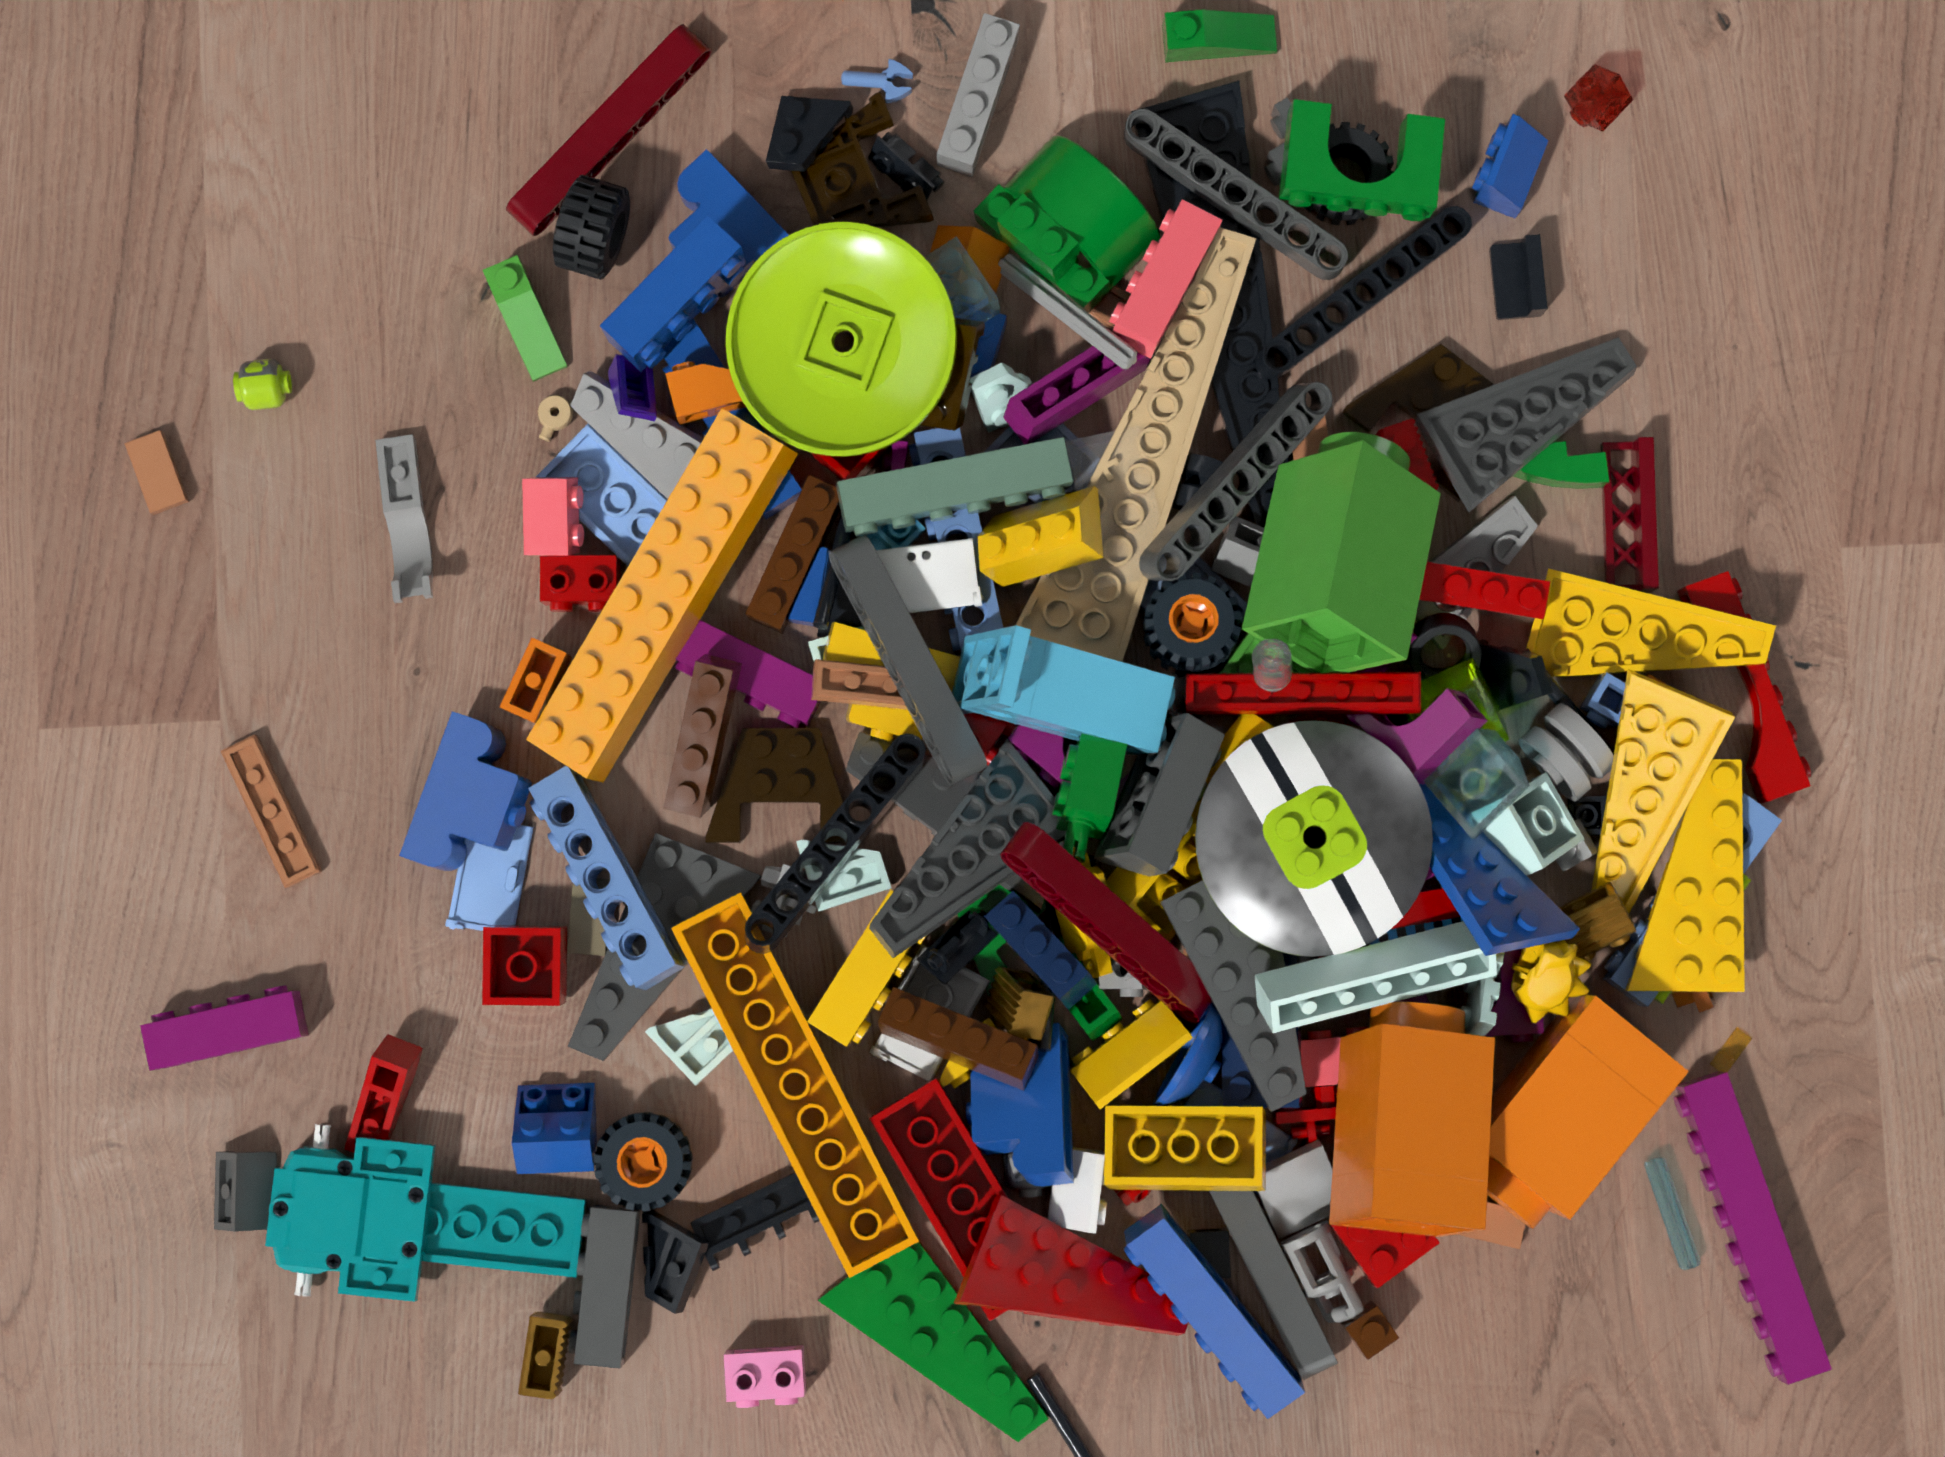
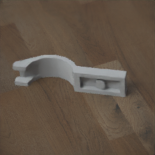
M411 434L375 440L383 513L387 522L393 552L394 576L391 581L393 601L395 604L402 603L403 598L423 595L425 599L433 598L432 549L423 507L416 439Z

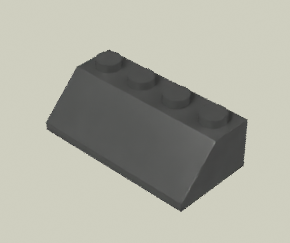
M1189 713L1165 719L1164 725L1167 727V735L1158 753L1137 755L1115 806L1113 817L1094 855V859L1146 876L1167 874L1175 865L1178 859L1177 848L1182 837L1192 826V812L1196 803L1205 793L1208 786L1206 779L1211 768L1220 759L1222 753L1220 746L1225 736Z

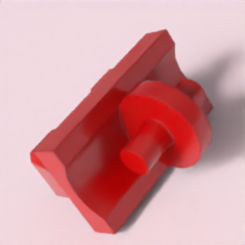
M1335 1085L1314 1086L1315 1106L1278 1108L1272 1112L1273 1122H1276V1124L1304 1122V1126L1291 1127V1138H1306L1307 1144L1316 1141V1137L1330 1136L1329 1124L1315 1125V1121L1336 1119L1337 1090Z

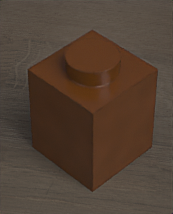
M1372 1301L1364 1305L1363 1311L1356 1315L1354 1319L1340 1322L1360 1353L1367 1360L1399 1339V1336L1384 1314Z

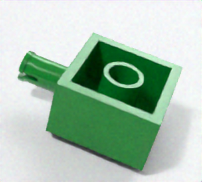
M1081 733L1076 746L1069 745L1067 756L1063 759L1059 779L1066 781H1062L1052 809V815L1058 816L1056 829L1066 831L1063 848L1072 855L1073 848L1075 847L1074 858L1080 863L1085 862L1089 837L1101 840L1113 817L1127 748L1125 743Z

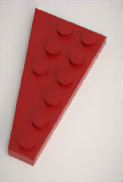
M1003 1195L994 1198L954 1304L960 1305L970 1304L984 1306L987 1309H1005L1024 1312V1314L1078 1322H1096L1099 1325L1130 1327L1140 1331L1175 1336L1185 1334L1188 1323L1183 1325L1171 1308L1173 1302L1166 1294L1160 1296L1153 1289L1147 1278L1150 1275L1148 1272Z

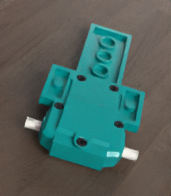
M315 1124L313 1146H304L290 1152L284 1166L274 1169L265 1246L273 1247L276 1264L279 1267L297 1273L294 1295L311 1296L313 1274H322V1272L329 1270L340 1272L338 1294L416 1302L419 1294L422 1261L578 1277L577 1264L583 1238L581 1236V1228L587 1199L433 1183L432 1175L436 1145L356 1137L354 1158L336 1151L337 1149L328 1148L331 1125Z

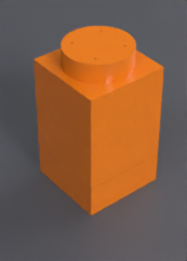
M1596 995L1571 997L1569 999L1568 1015H1557L1544 1030V1033L1540 1035L1492 1095L1487 1195L1531 1229L1538 1225L1548 1211L1571 1220L1689 1071Z
M1392 1002L1371 1008L1370 1028L1340 1038L1329 1225L1434 1237L1486 1230L1495 1038L1465 1034L1466 1013L1463 1010L1438 1004Z

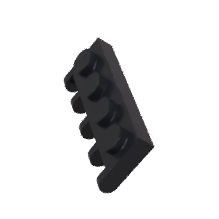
M793 1173L691 1221L690 1224L696 1235L710 1242L705 1257L712 1271L720 1268L719 1261L715 1256V1253L738 1243L743 1255L747 1256L752 1252L746 1239L772 1226L779 1240L787 1237L781 1222L806 1210L809 1211L814 1223L820 1220L796 1173Z

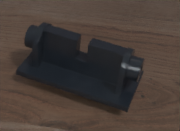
M887 132L882 138L878 136L868 159L873 162L877 170L889 176L899 185L903 192L920 185L928 201L932 191L936 193L945 182L940 178L941 173L923 157L915 164L909 162L915 156L916 151L902 140L898 134L892 135L890 132Z
M983 910L978 912L967 911L917 958V961L942 984L946 985L997 937V934L988 927L989 922L984 917L987 913Z

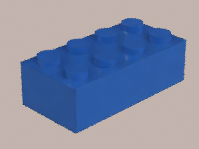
M707 215L601 323L600 327L608 342L640 372L647 366L650 369L655 367L666 354L663 349L673 339L676 341L681 340L692 328L693 325L690 322L700 311L705 314L711 310L719 300L717 294L727 284L730 287L736 284L744 275L746 270L743 267L747 263L741 245Z

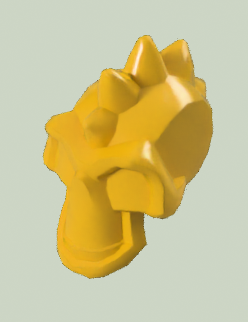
M1564 940L1522 948L1518 963H1513L1512 969L1515 971L1511 982V990L1517 1001L1525 1007L1532 1023H1537L1548 1012L1567 1016L1569 1013V998L1588 994L1589 989L1579 979V976L1590 968L1591 963L1576 957L1578 949L1576 944H1567Z

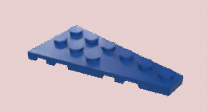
M1429 779L1424 784H1419L1425 796L1432 823L1433 843L1429 867L1485 956L1571 939L1577 934L1580 928Z

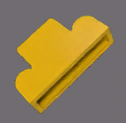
M837 622L831 624L823 660L884 666L866 630ZM928 648L952 692L960 657ZM849 704L846 720L849 723L871 728L870 736L892 742L894 735L914 734L922 739L907 709Z

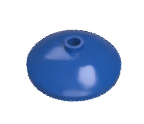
M1210 1004L1201 1020L1191 1030L1190 1034L1193 1038L1179 1050L1155 1095L1153 1105L1171 1106L1189 1097L1201 1085L1203 1080L1211 1083L1222 1065V1063L1215 1059L1220 1051L1223 1033L1222 1019L1214 1004Z

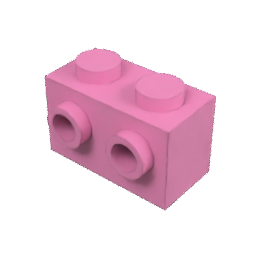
M804 1345L726 1350L724 1353L726 1402H736L737 1408L759 1406V1400L775 1399V1405H792L798 1403V1397H805Z

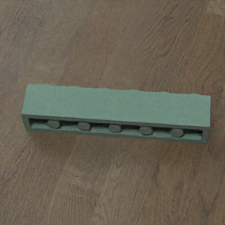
M1064 437L837 481L836 489L845 532L855 531V536H863L878 532L877 526L892 524L893 529L905 528L915 525V519L930 516L931 521L945 520L953 517L952 511L967 509L968 514L981 513L990 510V504L1005 501L1006 506H1016L1028 502V496L1042 494L1043 499L1056 498L1066 494L1065 489L1071 487L1073 477Z

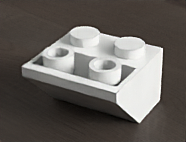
M1073 1147L1074 1183L1051 1185L1048 1220L1066 1229L1095 1234L1097 1224L1104 1225L1107 1202H1105V1199L1100 1198L1101 1186L1104 1185L1105 1154L1102 1150Z

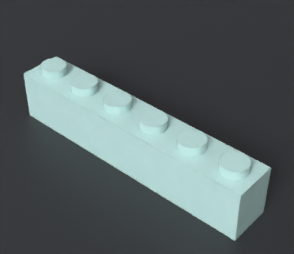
M1462 921L1361 947L1346 953L1330 955L1255 974L1257 1006L1272 1033L1496 976L1497 963L1496 954L1485 956L1466 924Z

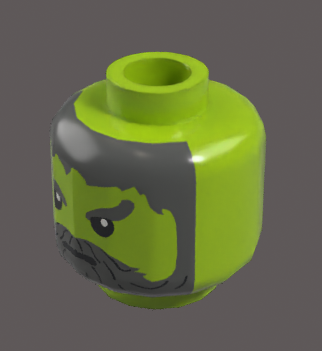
M275 359L246 361L240 366L239 372H234L233 386L238 402H243L245 407L250 410L279 408L284 404L286 394L292 393L289 370L283 371L280 363Z

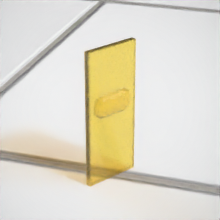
M1736 1027L1712 1059L1710 1065L1718 1071L1728 1072L1752 1038Z

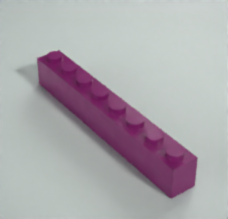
M1717 1071L1679 1084L1676 1087L1678 1095L1674 1096V1103L1680 1117H1686L1691 1132L1687 1133V1140L1693 1154H1699L1704 1169L1699 1171L1705 1189L1707 1192L1712 1191L1717 1205L1712 1207L1713 1214L1720 1229L1725 1228L1730 1241L1725 1244L1726 1251L1733 1266L1738 1265L1743 1278L1738 1281L1739 1288L1746 1303L1751 1302L1756 1315V1317L1751 1318L1752 1325L1758 1339H1764L1769 1354L1764 1355L1771 1376H1777L1779 1381L1789 1385L1832 1370L1728 1073Z

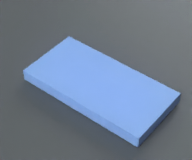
M589 424L536 476L578 477V486L582 487L584 496L582 508L579 509V520L627 566H629L668 500Z

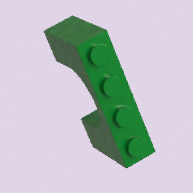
M1298 99L1293 100L1287 113L1279 199L1289 200L1290 205L1297 207H1308L1313 203L1327 205V209L1337 212L1348 211L1349 208L1364 210V213L1370 216H1385L1387 213L1401 214L1403 219L1409 221H1422L1425 218H1430L1437 208L1445 118L1407 114L1400 125L1395 171L1381 181L1361 183L1344 176L1335 167L1330 158L1328 137L1332 104Z

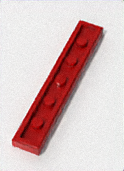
M1421 672L1186 674V713L1190 715L1421 713Z

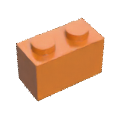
M531 638L500 704V708L535 724L566 673L572 657L564 651Z

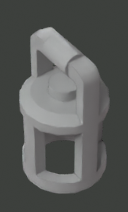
M1325 1220L1291 1235L1283 1240L1280 1246L1283 1252L1287 1253L1304 1287L1303 1292L1305 1296L1315 1299L1324 1319L1328 1323H1340L1354 1319L1356 1315L1363 1311V1305L1350 1280L1354 1272L1351 1267L1347 1266L1331 1234L1332 1228L1329 1222ZM1313 1242H1316L1329 1268L1328 1271L1320 1275L1317 1274L1304 1248ZM1342 1293L1347 1304L1334 1308L1329 1298Z

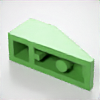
M518 255L483 269L482 271L532 381H537L567 368V363L526 269Z

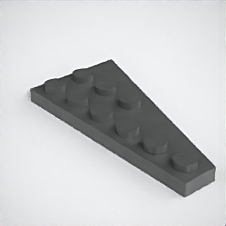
M1618 337L1419 413L1415 423L1466 509L1470 512L1635 374L1637 365Z
M859 732L847 763L846 771L861 781L891 745V742ZM904 748L897 752L898 757L904 762H912L918 758L917 754L911 749ZM925 754L921 770L894 803L902 808L903 813L912 820H918L932 831L931 834L935 836L964 796L968 794L977 782L981 773H976L950 785L943 777L934 758ZM885 777L877 778L873 782L876 789L884 792L894 787L893 782ZM1014 874L1000 884L1009 892L1014 891L1029 903L1028 906L1036 912H1040L1044 898L1019 875Z
M1006 739L997 755L987 765V768L981 773L977 782L968 794L964 796L932 839L931 844L923 855L912 866L906 878L895 889L870 923L869 929L892 958H895L1016 874L1003 862L1000 854L1023 822H1029L1040 827L1058 844L1065 839L1066 831L1056 829L1058 816L1052 815L1055 797L1008 739Z
M657 833L654 835L637 876L639 883L685 966L689 962L671 928L740 892L744 898L762 878L761 875ZM627 904L619 922L624 921L628 915ZM644 936L637 937L632 944V950L636 956L641 955L646 949L647 943ZM607 949L567 1047L605 1061L683 969L647 990L638 989L635 985L629 986L623 978L619 966L623 963L617 952L612 953Z
M1203 880L1161 901L1165 913L1269 1111L1273 1112L1305 1095L1306 1088L1296 1028L1272 1033L1257 1006L1255 974L1285 967L1283 952L1268 948L1238 930L1218 909Z

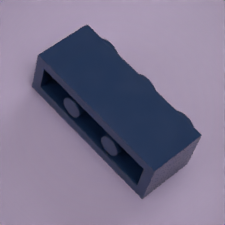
M1014 891L1008 894L984 916L997 933L1068 1010L1097 984L1084 966Z

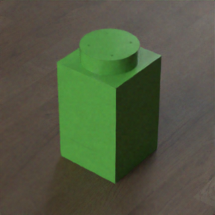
M1342 432L1324 438L1319 444L1317 454L1278 465L1242 630L1312 673H1348L1407 660L1441 493L1409 472L1410 458L1400 446L1372 434Z

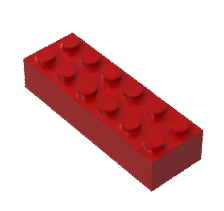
M936 1077L872 1115L869 1119L964 1277L994 1198L999 1195H1003L1008 1199L1009 1197L981 1150L973 1142L971 1133ZM981 1306L989 1321L1008 1311L1005 1309H987Z

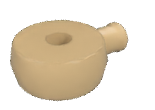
M552 395L546 397L540 403L538 419L544 426L539 435L540 439L550 442L554 431L562 430L570 424L573 418V408L566 398ZM554 410H559L557 416H552Z

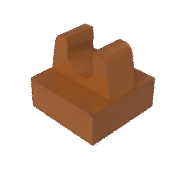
M1673 991L1671 993L1677 1008L1695 1002L1699 1013L1714 1008L1716 1004L1712 992Z

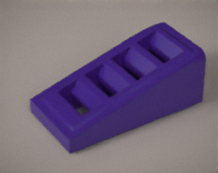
M616 354L608 370V377L618 414L655 422L657 409L653 368L650 369L647 366L640 372L623 355Z

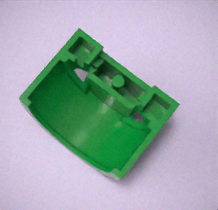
M1059 135L1051 137L1004 187L998 184L973 210L975 220L996 239L1006 243L1054 287L1088 313L1145 255L1151 241H1158L1161 237L1154 219L1134 193L1089 151L1074 141ZM1080 251L1092 267L1084 268L1077 264Z

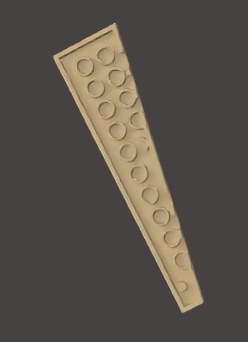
M1219 228L1087 488L1092 486L1098 488L1104 558L1041 576L1016 623L1017 626L1031 629L1030 636L1123 662L1149 580L1140 571V556L1166 526L1256 238Z

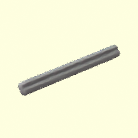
M1007 254L1004 258L1000 259L998 265L1001 267L1000 273L1119 367L1129 369L1137 362V350L1015 255Z

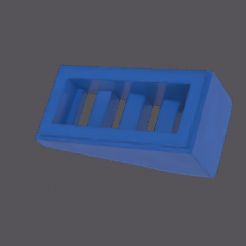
M820 547L813 559L788 614V621L790 623L813 626L829 562L830 550L826 547Z

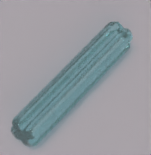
M1663 1157L1650 1159L1645 1162L1644 1166L1678 1265L1683 1270L1695 1268L1701 1264V1260L1667 1161Z

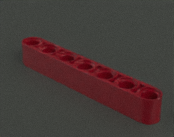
M684 24L676 27L508 202L506 211L532 236L542 233L558 217L563 200L573 182L580 175L595 178L706 63L712 50Z
M1023 822L1000 855L1003 862L1176 1015L1190 1023H1198L1209 1008L1212 1000L1192 962L1044 830L1032 823Z

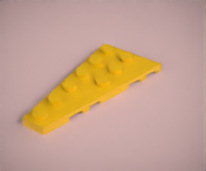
M1548 568L1545 581L1551 582L1544 619H1534L1527 648L1532 653L1542 656L1545 668L1552 677L1599 675L1606 672L1609 674L1627 673L1628 669L1634 672L1759 665L1766 664L1776 625Z
M1628 669L1592 884L1593 890L1598 889L1599 886H1604L1607 882H1611L1628 913H1630L1729 730L1735 718L1731 711Z
M1712 759L1686 807L1680 827L1677 829L1673 841L1674 846L1669 861L1666 863L1648 918V926L1642 944L1639 946L1635 966L1625 991L1745 992L1742 759Z

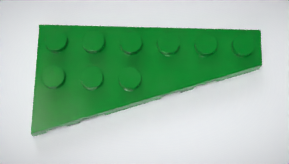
M920 1241L851 1278L846 1277L818 1298L820 1303L1015 1441L1019 1442L1049 1419L1043 1408L968 1306L954 1304L957 1291Z

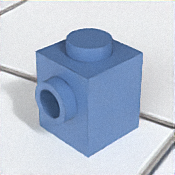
M1607 672L1599 675L1580 706V709L1588 713L1585 718L1603 729H1606L1608 725L1611 727L1618 726L1625 683Z

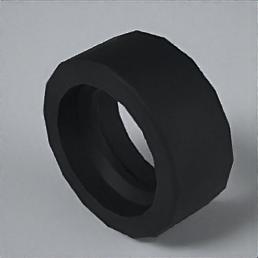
M1437 613L1426 616L1414 625L1413 632L1417 638L1410 644L1408 660L1412 672H1421L1422 684L1433 689H1451L1463 685L1474 676L1480 666L1482 652L1475 629L1466 619L1453 613ZM1442 634H1455L1461 637L1466 645V653L1453 666L1432 668L1422 660L1421 650L1425 643L1433 637Z

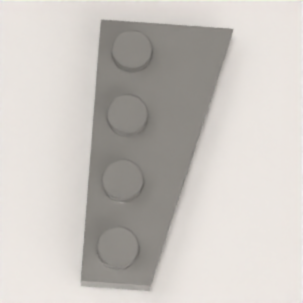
M592 371L583 374L570 405L667 499L704 439L658 410L655 422L618 414L609 381Z
M1511 496L1429 562L1500 573L1506 565H1509L1538 525L1517 497ZM1419 600L1415 619L1419 622L1426 616L1437 613H1453L1467 619L1472 613L1471 610L1473 608ZM1453 634L1438 635L1431 640L1439 650H1443Z

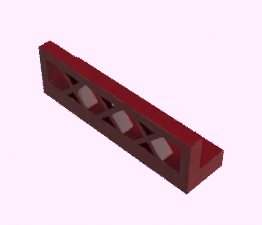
M1638 437L1633 442H1602L1600 444L1601 452H1606L1609 483L1602 487L1605 583L1615 585L1614 569L1624 559L1635 570V584L1617 586L1652 593L1659 589L1654 437ZM1611 451H1631V468L1623 476L1611 466ZM1631 473L1632 485L1626 480ZM1611 475L1617 480L1613 487ZM1620 485L1632 494L1633 504L1624 514L1612 503V493ZM1632 511L1633 522L1627 517ZM1613 513L1619 518L1614 524ZM1621 522L1634 532V542L1625 551L1613 540V531ZM1633 549L1634 559L1628 555ZM1614 551L1620 555V557L1615 562Z

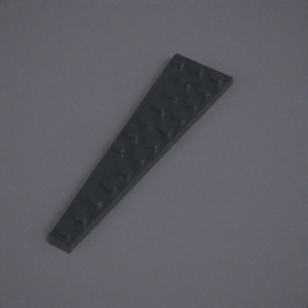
M1240 81L1141 108L1154 112L1251 179ZM1145 124L1134 126L1138 137L1145 138L1152 133L1151 129ZM1168 145L1163 149L1164 154L1170 159H1177L1183 155L1182 150L1175 145ZM1143 158L1162 221L1169 209L1176 211L1183 199L1222 219L1221 228L1256 238L1211 381L1233 452L1280 399L1278 379L1268 380L1263 378L1255 368L1256 355L1273 339L1263 259L1260 251V238ZM1200 166L1194 170L1195 176L1202 181H1207L1214 177L1212 170L1206 166ZM1230 188L1225 191L1226 197L1232 202H1240L1245 199L1244 193L1238 188ZM1274 351L1268 352V361L1271 365L1275 366ZM1282 421L1281 427H1282V431H1283V433H1284V429H1283L1284 422ZM1259 446L1257 451L1260 462L1264 456L1261 446ZM1277 470L1247 502L1253 523L1265 528Z

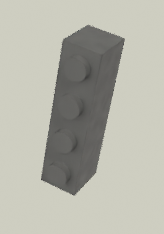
M594 1205L590 1208V1213H584L581 1236L587 1237L586 1252L579 1253L577 1275L583 1276L582 1291L575 1292L573 1302V1314L579 1315L578 1329L571 1330L569 1339V1353L575 1354L574 1364L618 1369L625 1364L641 1210L635 1209L632 1211L625 1209V1207Z

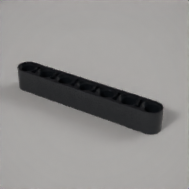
M1450 206L1444 209L1270 340L1256 355L1255 368L1257 372L1268 380H1276L1285 375L1456 246L1470 232L1472 221L1469 213L1464 208L1458 206ZM1444 220H1449L1456 225V235L1450 234L1445 230ZM1414 243H1423L1427 247L1429 255L1425 257L1419 255L1414 248ZM1385 264L1395 265L1399 270L1400 277L1396 279L1390 277L1385 270ZM1356 286L1366 287L1370 292L1371 299L1365 301L1358 297ZM1328 307L1335 308L1340 312L1342 317L1341 323H1335L1328 318L1326 313ZM1303 329L1308 331L1312 336V345L1302 344L1297 337V330ZM1274 351L1280 354L1283 359V367L1271 365L1267 358L1268 352Z
M903 734L891 743L751 914L745 924V941L752 951L765 954L771 952L779 945L919 773L923 766L926 748L924 742L918 736ZM904 748L911 749L917 754L918 758L912 762H904L898 757L897 752ZM885 777L893 782L894 787L884 792L876 789L873 782L877 778ZM857 806L864 807L869 811L870 817L864 821H857L850 816L849 811ZM831 836H839L845 840L846 846L842 850L834 851L826 846L825 841ZM814 865L821 870L822 875L817 880H807L801 875V870L805 866ZM783 895H791L797 900L798 905L794 909L787 911L780 909L776 901ZM758 925H767L773 930L774 934L768 940L759 941L754 938L751 932Z

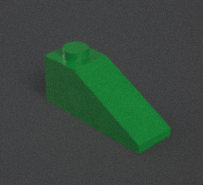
M1215 10L1164 13L1162 33L1165 63L1277 54L1274 15Z

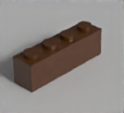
M808 475L745 614L748 619L781 634L784 633L789 622L788 614L817 551H819L820 547H823L840 510L835 486Z
M704 654L695 661L663 809L701 818L710 809L742 663L709 654Z
M895 987L892 988L878 1020L880 1031L884 1035L1023 1091L1039 1057L1037 1044Z

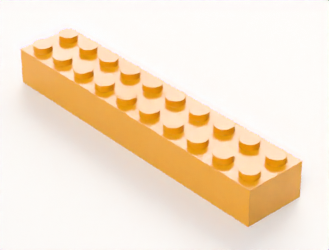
M721 408L529 733L527 741L586 779L604 783L674 665L676 657L693 633L796 459L797 452Z
M740 892L679 923L671 929L848 1277L851 1278L919 1242L772 952L760 954L752 951L747 946L745 941V924L752 913ZM756 926L751 932L752 935L759 941H765L759 927Z

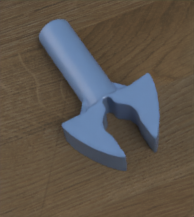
M888 59V68L882 73L845 70L841 75V82L844 86L880 88L886 94L885 102L893 103L910 95L912 87H896L891 81L897 77L913 79V73L903 64Z

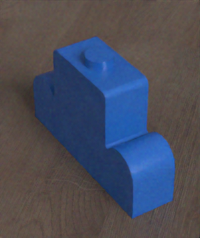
M707 149L680 174L677 182L680 197L685 206L694 212L670 233L668 238L672 249L707 215L742 247L747 263L743 268L746 271L736 284L731 287L727 284L717 294L718 297L722 298L743 280L748 270L764 252L778 241L789 236V234Z
M452 711L399 856L439 870L452 871L459 868L466 859L467 849L464 839L500 851H507L509 849L516 828L524 821L526 815L525 803L530 792L528 788L532 786V782L525 777L492 766V762H496L505 752L506 739L501 730L477 719Z
M1053 1023L1051 1051H1038L1039 1057L1024 1091L972 1071L970 1075L971 1102L966 1103L967 1121L969 1125H972V1140L985 1155L1013 1152L1012 1159L1016 1169L1028 1183L1041 1187L1074 1183L1069 1040L1067 1033L1060 1023ZM1029 1038V1042L1036 1044V1039Z

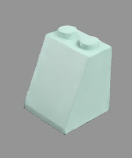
M1547 772L1465 814L1526 876L1545 868L1584 840L1582 833Z

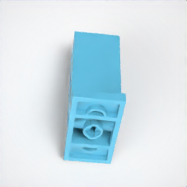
M1017 625L965 636L952 694L963 714L978 713L1076 741L1079 740L1081 733L1127 744L1125 753L1127 755L1158 753L1162 742L1165 741L1167 727L1164 723L1167 710L1172 707L1175 699V689L1173 688L1175 677L1030 636L1031 629Z

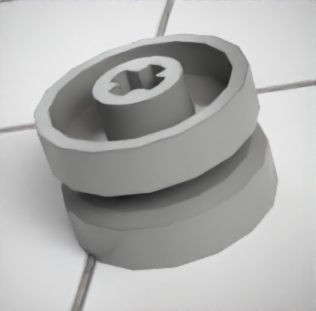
M1560 703L1544 716L1547 730L1534 726L1518 741L1527 758L1536 766L1541 774L1547 772L1553 785L1560 793L1572 801H1577L1591 789L1589 775L1600 779L1611 771L1614 755L1603 739L1579 714L1570 707Z

